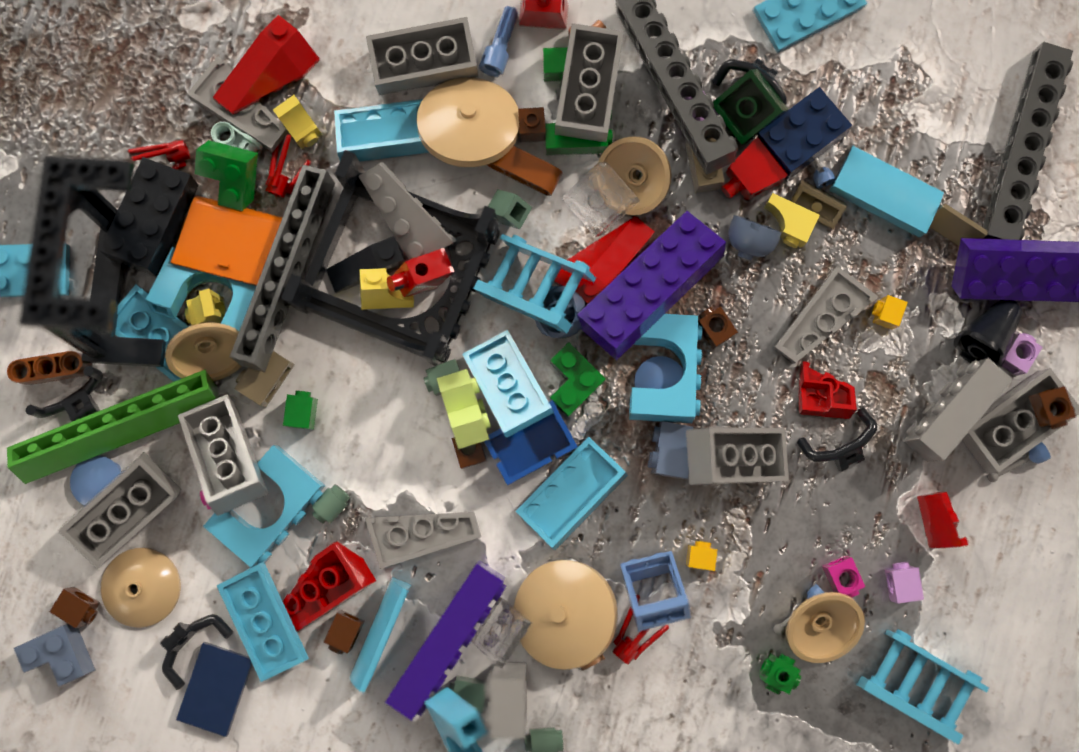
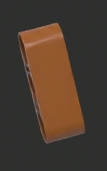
M515 146L502 158L487 164L493 170L547 196H552L563 174L556 166Z
M66 351L12 361L7 368V375L15 383L34 385L85 376L84 368L92 366V363L81 361L82 353ZM78 358L79 366L73 370L72 363ZM52 362L53 370L48 374L47 366ZM24 367H27V375L22 378L21 371Z

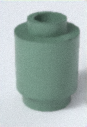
M334 484L332 488L328 487L311 506L314 510L312 515L323 524L326 521L332 523L348 505L347 501L351 497L342 488Z
M555 727L529 729V735H525V752H563L562 730H555Z

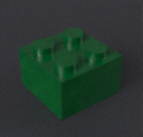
M751 69L713 101L715 111L718 115L722 116L725 124L741 145L749 143L761 130L789 110L758 69Z

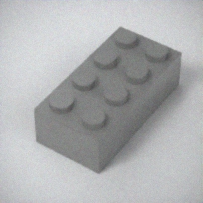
M467 17L366 36L374 83L379 95L442 84L452 79L479 77Z
M572 23L556 117L555 135L600 142L607 141L624 31Z
M989 358L980 361L975 360L970 364L965 363L956 372L958 376L953 383L949 382L942 388L939 393L941 395L936 403H930L923 411L925 416L919 423L917 421L914 422L906 431L908 436L904 442L927 462L945 461L1013 380Z
M1051 368L1035 372L994 402L962 439L987 474L1000 473L1060 429H1051L1050 426L1040 427L1029 399L1031 395L1064 386ZM1067 390L1077 416L1079 415V405ZM1051 403L1050 412L1055 415L1057 408L1055 404Z
M228 394L178 415L206 502L217 516L268 494L238 409Z
M709 427L686 430L690 485L789 481L785 428Z
M143 452L69 518L58 532L98 569L177 498L181 488Z
M526 662L495 663L493 670H489L488 679H486L485 701H489L485 712V730H490L491 739L525 738L527 723Z

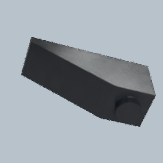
M395 236L369 245L327 268L326 271L334 292L339 293L360 284V269L386 268V272L389 273L399 269L406 261Z

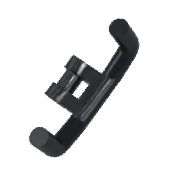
M758 58L753 64L735 59L724 61L711 80L713 84L720 86L730 70L747 73L751 69H758L785 105L787 103V97L775 79L778 71L773 68L769 69Z
M92 366L85 367L84 374L90 377V379L83 387L62 401L43 408L28 405L25 410L26 413L37 418H46L66 410L70 420L73 422L100 411L90 394L102 381L103 373ZM82 402L84 407L78 410L76 405Z
M862 407L858 409L857 415L867 427L857 439L830 451L816 452L805 437L798 439L797 445L809 460L813 462L834 461L839 471L842 472L848 469L849 465L855 462L858 464L865 460L862 447L876 433L877 423L866 408Z
M215 614L207 615L191 624L179 622L173 628L174 631L169 636H165L160 642L162 647L167 650L162 663V672L176 690L181 689L185 682L173 669V664L179 650L197 631L213 625L225 639L233 634V630L220 616Z

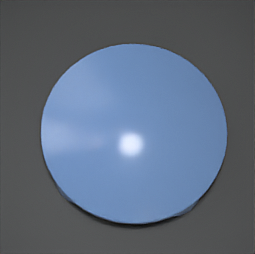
M664 356L652 357L643 362L638 368L634 381L635 388L666 389L672 387L682 379L683 369L671 358Z
M96 456L78 463L70 477V488L75 499L82 505H85L121 473L120 465L104 456Z

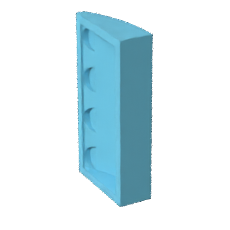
M423 99L334 111L336 146L339 160H341L345 150L354 153L359 162L429 153L419 138L417 128V112Z
M855 146L851 147L836 176V180L829 189L830 192L919 238L927 233L944 192Z
M588 437L516 512L551 548L556 550L628 475L605 451Z
M394 577L391 578L350 674L351 683L363 693H365L411 587V584Z

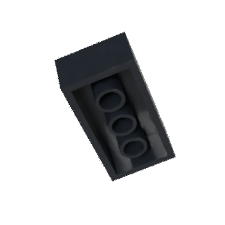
M142 157L133 177L131 192H126L99 251L112 261L157 277L199 187L198 183L188 173Z

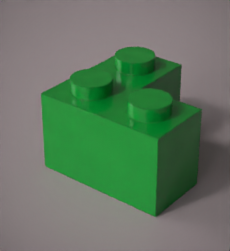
M208 140L196 149L194 174L219 181L218 205L243 211L254 200L258 153Z
M569 342L550 360V364L567 380L550 397V400H553L554 404L569 418L605 382L606 378Z

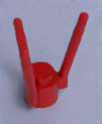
M287 135L277 168L276 162L279 145L272 152L269 175L265 184L267 185L266 192L281 198H285L286 193L292 194L301 171L300 168L290 183H288L289 177L281 174L291 140L290 135ZM307 160L304 165L309 166L311 161Z
M183 139L170 143L128 149L129 154L142 153L132 156V161L142 160V157L152 158L166 154L170 163H176L171 168L177 170L186 167V160L191 159Z
M637 594V595H636V598H637V601L639 602L640 595ZM631 606L618 636L613 641L616 647L612 650L620 660L628 665L633 659L637 660L644 650L669 629L668 625H664L641 646L638 643L649 629L640 631L634 640L629 636L623 639L633 616Z

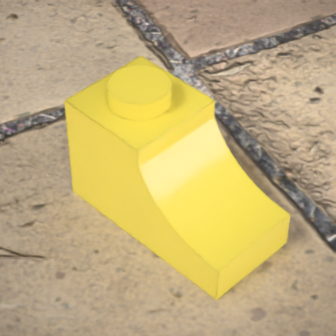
M295 95L273 109L301 149L311 147L318 141V137L322 135Z
M774 193L771 194L764 206V209L768 210L776 218L780 232H782L780 238L783 239V243L793 248H802L807 243L820 216Z
M386 268L360 269L361 310L414 307L413 295L404 297L400 290L390 291L387 285V277L390 275L386 272Z
M210 289L199 291L197 297L186 300L185 317L187 322L191 323V326L200 323L221 324L226 313L224 297Z

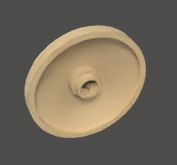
M469 77L452 79L436 86L422 100L417 112L419 138L429 153L447 164L458 167L487 165L502 158L514 146L519 135L518 106L505 89L491 81Z
M570 560L552 561L531 572L517 592L513 610L515 630L524 649L538 662L555 669L579 668L600 657L614 637L618 618L615 596L604 577L592 567Z

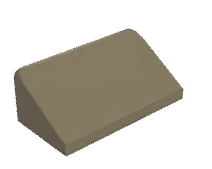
M803 180L799 183L790 200L819 214L820 216L817 221L831 229L835 228L847 208L846 202Z
M943 204L938 208L930 225V228L958 246L960 245L961 238L983 239L988 234L986 229L947 204Z

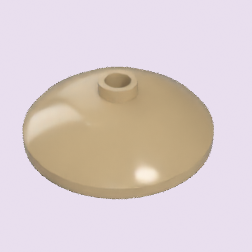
M625 137L613 142L602 153L597 165L596 181L601 196L610 207L623 214L640 215L652 211L663 202L671 185V167L667 156L657 144L643 137ZM637 170H640L642 172L641 179L637 178L636 176Z
M200 323L185 328L176 334L167 345L165 357L168 368L179 378L190 376L202 370H206L213 381L230 376L241 367L230 357L239 331L231 326L220 323Z
M134 548L119 554L107 566L101 581V597L106 610L115 620L130 627H147L165 619L175 608L181 591L180 576L174 563L165 554L151 548ZM133 584L138 587L136 594L131 591Z
M829 592L813 596L799 605L792 613L786 627L788 645L797 657L807 662L825 663L836 660L852 650L860 640L865 626L863 611L854 599L842 593Z

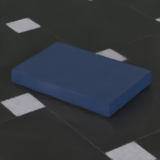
M207 642L202 643L176 720L227 737L253 665L249 656Z

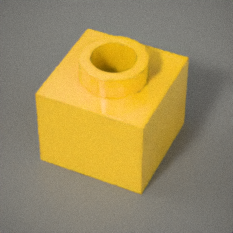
M890 295L877 300L872 310V314L875 315L872 323L891 330L899 327L908 302Z
M695 541V545H688L685 565L691 568L715 571L718 550L711 548V543Z

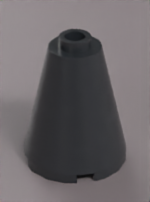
M999 300L960 331L954 338L955 348L959 346L962 350L960 353L961 357L969 363L989 358L999 368L1002 367L1022 316L1020 305L1014 300Z

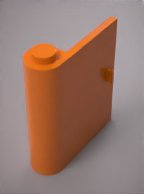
M197 195L191 203L171 264L257 286L283 217L245 208L243 211L218 205V200Z

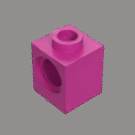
M843 556L822 566L833 592L842 593L852 598L860 594L859 590L865 587L855 562L850 556ZM843 572H847L850 580L848 584L842 586L839 582V577Z

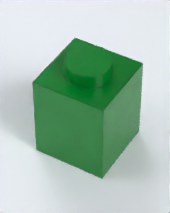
M295 391V395L287 394L283 426L314 430L318 399L311 397V392Z

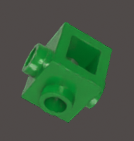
M770 653L768 659L766 658L760 668L761 674L759 678L767 683L765 688L778 695L781 694V691L790 695L791 690H795L801 680V675H799L801 670L794 665L795 660L782 653L779 657ZM781 672H785L782 680L780 681L779 674Z

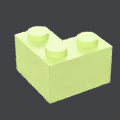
M467 369L437 378L458 449L489 440L486 429L491 428L482 398L477 400L475 396L476 393H480L476 378L470 379Z

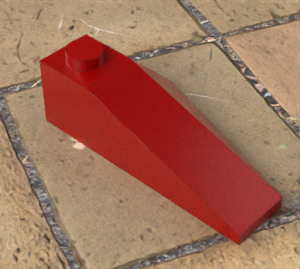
M277 15L258 35L215 93L213 100L234 115L259 102L261 97L272 91L276 93L289 82L304 78L320 61V58L301 33L285 19Z
M636 216L567 259L573 263L579 260L590 266L589 271L596 277L594 282L582 278L575 290L583 298L586 306L628 267L655 233L654 230ZM560 269L554 283L565 287L572 273Z
M338 541L314 556L308 569L304 574H301L297 580L298 583L283 600L297 632L376 582L364 559Z

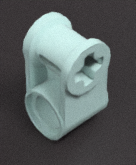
M218 122L211 129V136L215 142L253 152L263 149V146L246 133H242L227 122ZM224 132H231L228 140L220 141V137Z

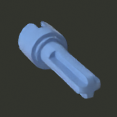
M506 6L504 8L492 45L487 46L484 50L479 69L489 76L499 77L500 74L503 75L509 58L506 49L518 16L515 7Z

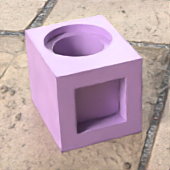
M1015 334L1002 367L1016 376L1027 374L1043 347L1037 344L1036 339L1029 334ZM1017 346L1023 350L1022 359L1016 354Z
M909 562L892 564V569H885L891 602L898 604L924 600L918 567L909 566Z

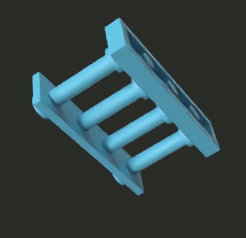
M502 234L500 239L509 246L503 261L492 281L489 280L488 283L477 280L473 289L491 301L567 334L572 324L564 318L566 315L564 311L582 278L591 282L595 281L596 277L589 271L590 266L579 260H576L575 263L528 245L526 240L517 235H513L511 238ZM521 252L530 256L513 289H509L508 292L502 290L503 287L501 285L517 254ZM539 260L550 264L534 298H530L529 301L522 299V292ZM560 269L572 273L555 307H551L550 310L543 308L544 304L542 303Z
M897 629L896 633L886 630L885 635L894 639L891 648L875 677L871 676L870 680L861 675L857 685L959 745L964 736L955 731L957 727L955 723L975 687L985 692L988 691L989 687L981 683L983 678L969 670L965 674L910 642L912 637L899 629ZM906 646L918 653L901 686L898 690L895 689L892 694L884 689L886 686L884 682L903 647ZM927 660H930L939 665L941 669L922 704L918 703L917 707H914L908 703L910 699L908 695ZM952 673L965 682L946 717H942L938 721L931 717L933 714L932 708Z

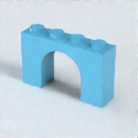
M172 247L145 299L150 310L175 319L186 296L194 287L207 282H217L227 286L233 292L231 303L221 324L231 326L240 331L256 286L171 264L175 248Z
M664 314L633 344L660 346L671 350L682 363L683 376L677 384L666 389L632 387L629 420L693 423L695 416H699L700 400H696V390H700L701 375L697 374V365H701L702 350L697 349V340L702 338V326L698 324V316Z
M272 445L257 464L259 469L275 481L283 492L284 509L280 518L267 528H257L247 523L235 511L231 510L219 516L214 513L203 526L250 568L262 562L266 563L272 556L270 550L276 544L280 546L289 536L288 529L293 524L297 526L307 514L304 512L305 509L319 499L325 487L321 481L277 445Z
M448 687L424 702L448 752H483L476 741L488 732L485 730L478 711Z

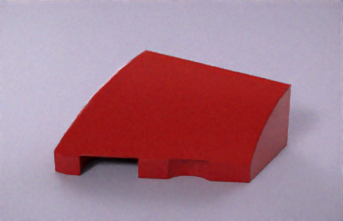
M802 361L799 376V414L850 419L857 411L855 387L846 382L838 381L828 372H825L823 375L810 368L809 362Z
M934 492L917 496L929 548H953L969 545L967 537L959 538L957 532L959 519L952 508L947 492Z

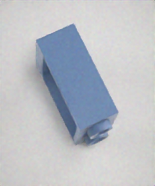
M672 551L660 552L653 556L632 559L620 564L638 632L691 618L689 602ZM669 573L677 597L639 606L632 582Z

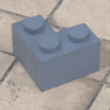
M662 421L659 423V427H654L652 442H656L655 451L650 452L648 468H652L651 474L688 479L686 430H693L692 426Z
M69 624L58 627L14 648L23 673L49 663L58 686L69 683L96 670L79 628H74Z

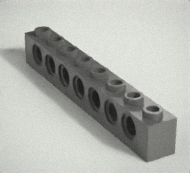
M615 0L618 17L705 174H710L734 163L736 151L738 150L737 143L733 136L729 137L726 133V126L722 116L716 115L713 110L714 104L710 95L704 94L698 74L692 73L689 58L686 53H681L679 50L678 39L674 33L670 34L664 14H659L656 9V1ZM674 76H679V77H681V78H680V79H673L672 77H674ZM684 97H692L693 99H691V100H685V99H683V98H684ZM702 117L705 120L697 121L695 118ZM708 138H714V139H716L717 141H716V142H708L706 139H708Z
M1043 42L1032 53L982 227L988 232L983 239L1022 240L1024 237V221L1032 210L1030 200L1039 185V180H1037L1038 172L1043 168L1046 161L1044 152L1052 140L1053 132L1050 131L1060 112V109L1057 108L1059 100L1066 91V84L1064 82L1073 66V61H1071L1073 50ZM1045 71L1051 74L1052 79L1046 75ZM1039 95L1044 97L1045 103L1039 99ZM1032 118L1038 122L1039 127L1032 123ZM1025 142L1031 145L1032 151L1026 148ZM1018 165L1024 169L1025 175L1019 172ZM1011 189L1017 192L1018 199L1011 195ZM1004 213L1011 217V223L1004 219Z
M302 165L230 357L243 367L261 372L266 371L290 304L281 299L291 274L301 277L335 186V182L327 170Z

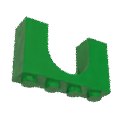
M568 47L543 48L544 82L563 80ZM545 123L546 155L602 154L608 145L613 142L612 130H608L607 141L600 142L555 135L556 123Z

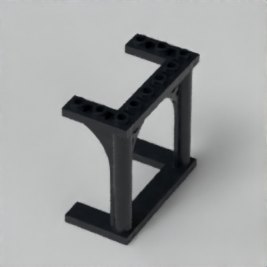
M345 150L335 172V176L343 186V190L306 277L303 279L300 276L291 274L281 299L305 314L312 312L421 356L431 365L437 366L448 361L451 349H449L451 339L456 340L460 332L461 325L458 323L461 315L466 316L470 308L471 301H468L471 291L476 292L473 288L477 280H481L478 277L481 267L485 269L489 262L491 254L488 253L491 244L495 245L500 235L495 209L484 206L481 214H470L454 210L409 192L423 204L422 207L432 217H435L441 223L440 226L444 227L448 234L450 232L454 233L455 236L457 233L462 234L455 238L457 241L447 246L455 272L451 274L448 287L441 299L432 308L420 315L399 319L385 317L367 309L361 310L360 306L318 290L357 197L374 203L359 178V175L363 174L365 170L357 156ZM462 242L473 244L472 251L466 255L456 254L455 248ZM470 260L469 262L464 264L463 268L465 270L461 271L458 269V264L460 261ZM456 286L458 288L457 292L452 293L450 291L451 287ZM441 307L448 309V312L444 311L445 321L438 315ZM428 317H433L438 321V332L432 331V334L427 332L425 320ZM415 322L419 323L421 334L416 333L417 329H410V326Z
M44 156L19 324L23 327L46 330L81 351V361L85 363L163 367L166 341L162 339L115 337L118 318L117 310L120 303L125 265L108 259L99 251L118 210L98 190L131 192L135 164L131 160ZM78 209L100 227L90 299L61 297L59 288L69 218ZM181 226L173 243H178Z

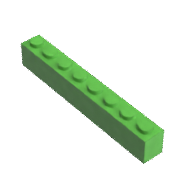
M206 370L184 377L7 447L8 469L24 484L30 483L179 424V414L219 398L218 387Z

